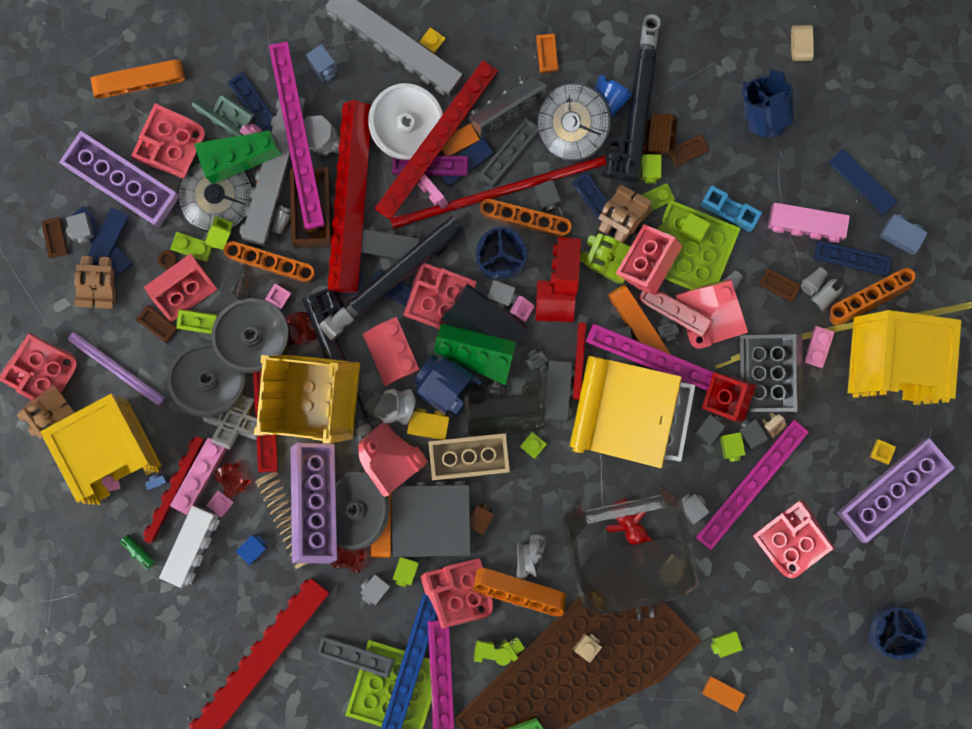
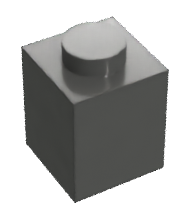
M553 180L534 187L542 211L545 209L552 211L558 208L557 205L560 204L561 200Z
M715 414L713 416L708 415L694 434L706 444L712 445L725 428L722 424L723 420Z
M747 419L739 424L741 428L737 432H741L742 440L749 450L768 439L756 419L752 421Z

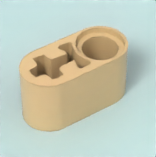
M812 25L792 26V61L813 60Z

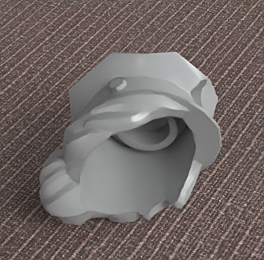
M322 115L307 116L303 121L309 149L319 155H328L332 152L339 153L340 136H338V130Z
M389 389L381 396L378 405L373 408L372 413L378 421H383L385 424L398 421L402 425H407L414 412L416 399L411 389H405L402 392Z
M532 534L529 544L517 543V578L522 579L527 577L528 574L537 577V573L542 567L544 547L547 544L545 536Z

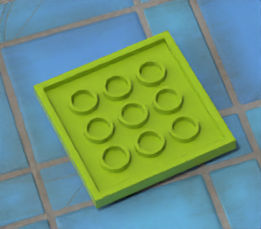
M670 200L658 230L674 236L683 247L664 280L688 290L711 283H718L741 228ZM689 213L710 223L699 243L679 233L681 227L678 225L682 217H687Z
M368 640L366 650L395 659L390 678L359 669L345 716L382 727L405 651ZM423 658L402 729H423L432 701L430 658Z

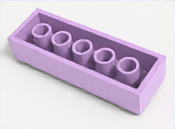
M82 131L79 132L59 162L65 168L157 228H160L179 198L176 192Z
M930 438L923 439L840 509L837 514L862 543H867L950 473L954 466Z
M296 443L290 448L292 563L330 564L337 560L334 444Z

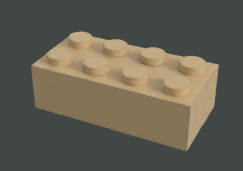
M506 433L428 442L433 481L510 472Z

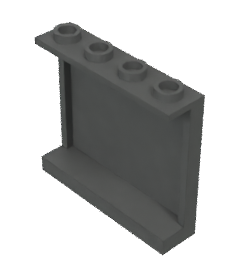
M455 481L454 485H447V482H435V486H427V482H416V486H408V483H402L392 492L393 557L472 555L470 532L471 485H466V481Z

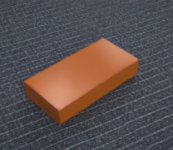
M555 34L536 35L540 74L558 72Z
M471 123L454 132L442 149L445 156H453L480 140Z
M711 676L702 691L703 695L735 712L738 711L745 697V694Z

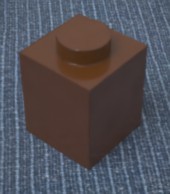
M484 504L481 507L476 506L470 517V528L483 535L494 515L491 513L492 509Z

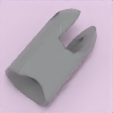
M831 279L810 299L819 306L822 312L843 292V285L837 291L831 287L838 279Z

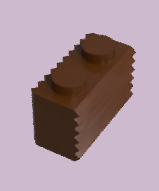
M651 114V119L647 123L649 138H646L645 146L652 155L675 154L678 118L674 114Z

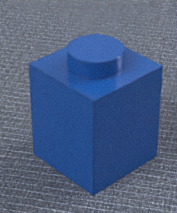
M251 535L235 552L248 565H252L268 549L265 546L267 542L260 535L257 537Z

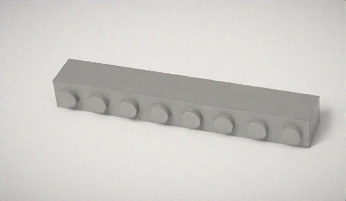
M329 0L326 4L329 17L335 21L339 19L343 22L342 25L346 29L359 33L358 36L363 41L367 42L369 40L374 44L373 47L381 53L383 51L386 52L392 61L405 65L404 68L409 73L413 74L415 72L420 76L419 79L422 82L435 86V90L443 96L446 94L450 97L462 80V73L357 0Z
M299 97L303 116L306 107V100L305 98ZM279 98L276 104L278 112L272 118L271 127H273L272 134L278 140L282 155L264 162L261 170H257L255 180H257L256 188L253 187L250 194L252 202L251 205L246 207L245 216L247 219L240 228L243 241L261 246H266L275 209L277 208L291 159Z

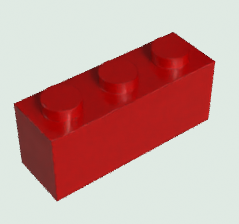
M558 237L557 244H553L552 255L556 256V258L552 259V270H555V272L551 273V284H554V292L577 294L581 239Z

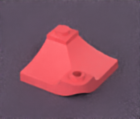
M155 103L139 135V140L131 155L132 160L185 179L197 153L194 143L204 141L205 131L201 125ZM198 133L199 136L197 138H193L192 134Z
M424 263L417 269L403 316L439 330L441 324L446 325L441 320V317L454 303L457 293L467 283L475 288L477 282L443 268H437Z
M731 278L676 294L678 301L714 320L707 334L703 337L702 342L696 341V338L700 335L686 328L693 347L698 349L705 348L716 342L748 333Z
M28 332L17 351L2 370L0 381L16 389L17 393L30 400L40 396L42 392L53 384L61 393L76 369L77 360L72 353L59 349ZM65 359H69L71 362L69 364H65L63 361Z
M383 422L358 443L360 462L384 497L392 493L428 462L418 447L414 448L409 445L388 424Z
M804 500L798 501L753 535L777 569L788 578L798 577L835 549ZM792 564L796 566L795 571H792L790 568Z
M480 558L445 566L442 569L424 573L420 577L425 594L428 595L436 611L442 629L470 621L482 620L492 613V597L479 594L473 590L476 570L483 568ZM479 607L483 609V613L478 610Z

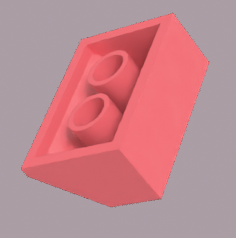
M644 224L616 274L638 289L655 296L683 246L674 236Z
M191 253L144 286L149 297L170 322L178 318V310L180 308L189 310L217 290L214 283Z
M397 317L363 333L385 386L420 371Z

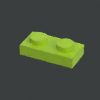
M667 183L641 195L652 201L651 212L667 205L670 200L675 201Z
M176 232L170 250L186 256L191 253L195 259L207 263L213 247L205 244L203 240Z
M180 308L178 310L176 328L212 334V328L218 314Z

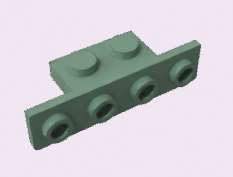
M225 94L220 96L214 108L201 99L193 101L191 105L196 108L199 114L206 115L214 124L222 126L232 136L243 135L240 129L243 125L250 124L255 116Z

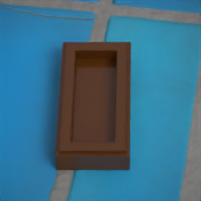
M702 134L675 146V154L669 155L676 168L708 153L710 150Z
M57 217L41 221L49 258L53 259L69 255L61 218Z
M769 268L766 269L758 286L791 303L801 287L800 284Z
M149 305L145 307L136 319V321L166 344L178 330L176 326Z

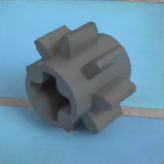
M669 318L660 320V325L656 326V330L661 340L665 339L666 343L675 340V335L679 334L676 322H670Z
M534 349L527 353L529 358L525 362L532 372L537 370L540 373L547 368L545 364L548 363V360L542 350L536 352Z

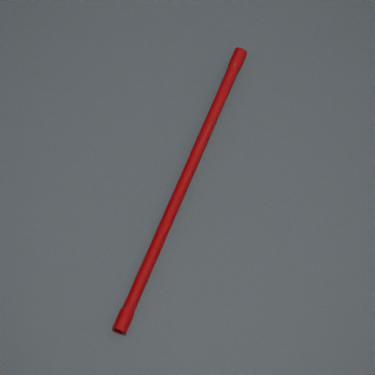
M645 145L643 155L647 154V149ZM604 155L447 202L448 205L444 209L436 205L413 213L393 217L390 221L393 229L419 220L480 203L486 199H493L550 180H557L604 166L607 161H605Z

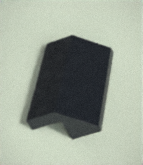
M468 283L457 293L454 303L441 317V320L449 326L516 342L515 348L528 329L526 325Z

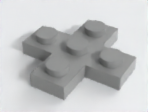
M242 395L239 401L228 411L217 416L203 417L204 422L218 426L212 437L213 444L230 449L238 434L254 440L258 438L259 435H254V428L257 427V418L249 416L255 404L254 399Z

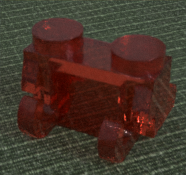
M295 312L286 317L291 346L296 344L297 346L304 345L316 340L314 330L310 329L308 325L309 317L306 312Z
M230 463L225 464L214 472L215 480L222 484L225 489L224 495L229 499L243 492L246 489L244 486L250 483L249 479H243L237 469L240 467L239 463L234 465Z
M337 547V560L332 562L331 565L335 569L344 567L349 568L354 573H360L365 553H362L363 549L350 550Z

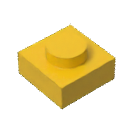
M430 27L419 41V44L435 55L444 43L445 37Z
M877 439L870 458L889 465L896 446Z

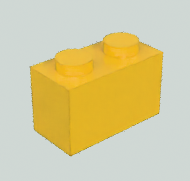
M416 408L409 420L407 434L446 440L449 417L437 411L434 414H428L427 410Z

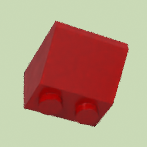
M537 280L535 321L574 322L575 294L554 292V284H551V281Z
M713 372L702 409L733 421H745L756 384Z

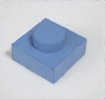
M159 473L149 477L150 481L146 482L145 485L147 490H153L168 484L169 481L167 476H160Z

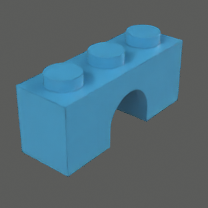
M712 185L700 204L706 210L749 233L754 229L762 214L761 211L746 203L742 205L731 200L727 193Z

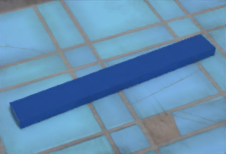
M423 593L381 729H402L429 642L428 621L436 620L437 616L428 595Z

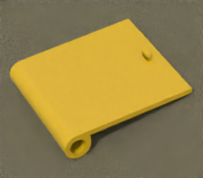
M588 356L570 441V447L573 448L572 451L584 453V450H591L663 468L682 377L604 358Z

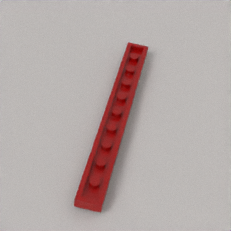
M482 60L376 205L375 210L389 220L393 218L497 75V69Z

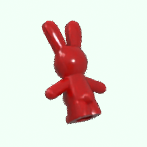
M623 498L608 508L619 524L607 525L606 531H625V538L632 545L634 558L638 565H643L646 561L641 544H644L655 556L662 554L661 547L648 536L646 528L639 524V521L648 511L647 506H641L634 515L627 498Z

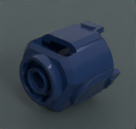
M771 69L770 76L759 77L748 83L743 81L742 97H744L745 120L748 121L749 130L761 137H775L783 133L786 126L791 125L794 121L793 88L786 81L785 73Z
M506 227L493 228L484 233L477 244L476 264L483 276L492 280L514 278L522 272L527 257V248L522 237L514 230ZM499 259L506 260L504 263L497 262V260Z
M435 355L430 357L414 379L418 384L416 387L417 395L444 416L448 412L458 416L466 406L465 402L460 398L472 381L479 387L482 384L477 379V376H473L455 361L451 363L444 357L438 358Z
M885 606L878 609L870 625L868 640L874 650L884 656L900 660L911 659L920 653L926 643V624L918 614L910 609L898 606ZM903 613H904V614L909 618V620L915 625L914 627H913L912 624L906 619V617L903 615ZM892 625L891 633L887 635L886 629Z

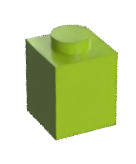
M643 155L640 181H645L646 184H655L661 179V155Z
M689 213L687 217H682L678 225L681 227L679 233L699 243L710 223Z
M215 216L207 233L205 244L223 250L231 233L233 222Z
M741 432L719 437L724 459L729 458V461L733 462L741 460V456L746 455Z
M400 557L393 576L396 584L402 587H407V584L412 585L419 562Z
M734 630L712 637L713 643H710L714 655L718 654L720 658L743 650L737 632Z

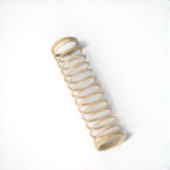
M275 471L256 480L255 483L257 484L258 488L268 486L265 489H263L260 492V494H267L273 492L266 496L263 501H270L276 499L272 501L270 504H268L267 508L279 506L275 508L273 511H271L270 515H275L283 512L273 520L274 522H278L286 519L276 527L277 529L290 526L279 534L283 536L292 533V531L284 533L288 529L292 528V523L281 526L282 524L291 519V515L281 519L278 518L286 514L287 512L291 511V507L275 513L273 512L281 508L282 506L288 504L291 500H287L279 504L270 506L274 502L285 497L288 493H284L282 495L270 499L267 498L275 494L276 492L282 490L285 486L264 492L268 488L279 483L281 479L265 485H261L262 483L276 477L278 475V472ZM292 534L286 537L282 542L285 543L292 541V539L287 540L292 536ZM292 543L289 544L286 547V549H292V547H290ZM298 563L294 567L298 569L308 563Z

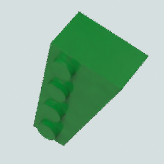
M270 131L194 143L205 178L212 184L282 155L278 140Z
M441 324L434 352L506 385L516 342Z

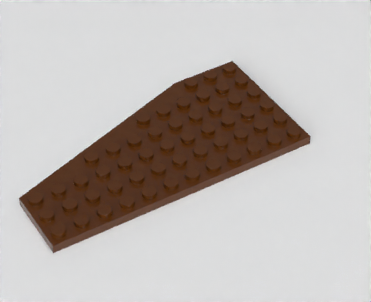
M620 556L564 610L562 616H558L517 656V660L512 661L454 718V722L461 729H507L537 718L544 729H565L598 711H602L645 688L661 682L702 640ZM584 634L595 636L600 640L598 644L602 647L590 663L573 650Z

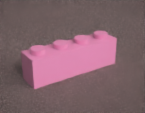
M773 203L770 209L768 228L776 233L788 231L794 236L805 234L810 235L811 239L820 240L822 237L828 238L829 242L840 243L847 236L850 216Z
M207 438L170 504L171 507L188 515L191 507L196 506L227 448L213 444L212 438Z

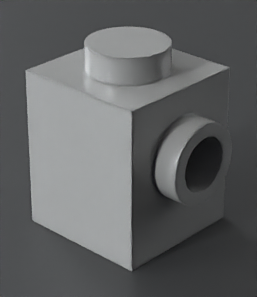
M81 213L66 217L68 223L66 232L73 241L78 242V244L90 242L91 238H95L88 214Z
M494 280L487 298L504 309V307L509 308L510 304L514 305L517 294L514 293V287Z
M688 493L680 499L681 503L678 507L691 524H695L709 513L704 506L706 502L701 495L692 494L690 496Z
M375 574L371 580L367 578L361 585L363 589L361 591L362 599L369 605L372 603L376 605L390 588V585Z

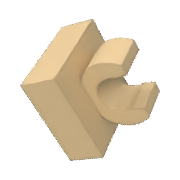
M770 413L769 415L772 420L766 422L763 419L762 423L768 435L774 439L787 425L780 414L775 416L774 413Z

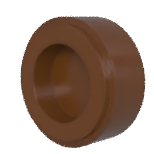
M164 250L158 255L157 261L160 267L168 270L178 262V259L172 251Z

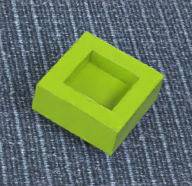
M532 432L520 448L535 459L547 444Z

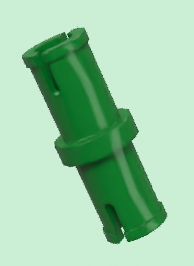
M129 534L120 541V544L131 553V557L133 559L136 558L146 570L150 569L156 562L144 550L145 548L142 545L140 546Z

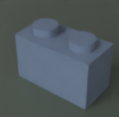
M322 44L306 54L309 65L322 83L330 81L336 76L338 72L336 64Z
M894 214L887 221L879 237L914 255L918 252L928 233L924 231L922 226L909 223L906 217Z

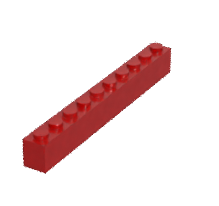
M357 100L343 103L341 110L342 121L340 144L338 147L339 158L337 181L335 184L336 194L334 218L332 221L331 255L329 258L328 290L346 294L358 292L370 144L368 116L371 105Z
M314 578L310 580L305 579L299 587L301 589L300 593L297 596L293 594L287 602L288 608L285 611L281 610L274 618L277 620L273 626L269 625L262 633L264 638L260 642L257 640L250 648L253 652L249 657L244 656L238 663L240 668L237 672L232 671L226 678L228 683L225 687L222 688L220 686L213 695L215 697L211 704L207 702L201 710L203 713L199 719L195 717L188 727L190 729H222L330 594V591Z

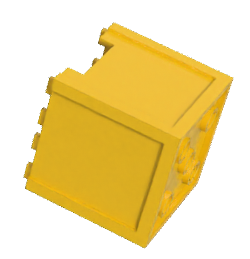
M891 310L854 317L848 394H853V398H858L859 395L869 397V392L870 396H877V391H879V395H887V391L899 392V390H903L902 400L914 401L913 405H920L922 401L923 404H931V400L933 404L939 403V400H942V403H949L950 399L956 398L961 320Z
M261 355L262 374L257 427L254 428V435L277 434L321 440L323 443L329 444L353 439L360 362L295 355Z
M109 394L40 431L76 502L101 505V500L111 495L107 487L102 484V479L105 476H112L115 482L140 468H143L145 474L148 475L152 472L160 473V468L163 467L128 399L114 394Z

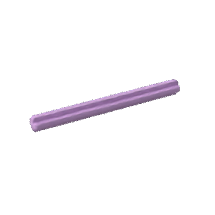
M75 332L70 334L68 337L69 342L153 403L160 405L164 401L162 395Z

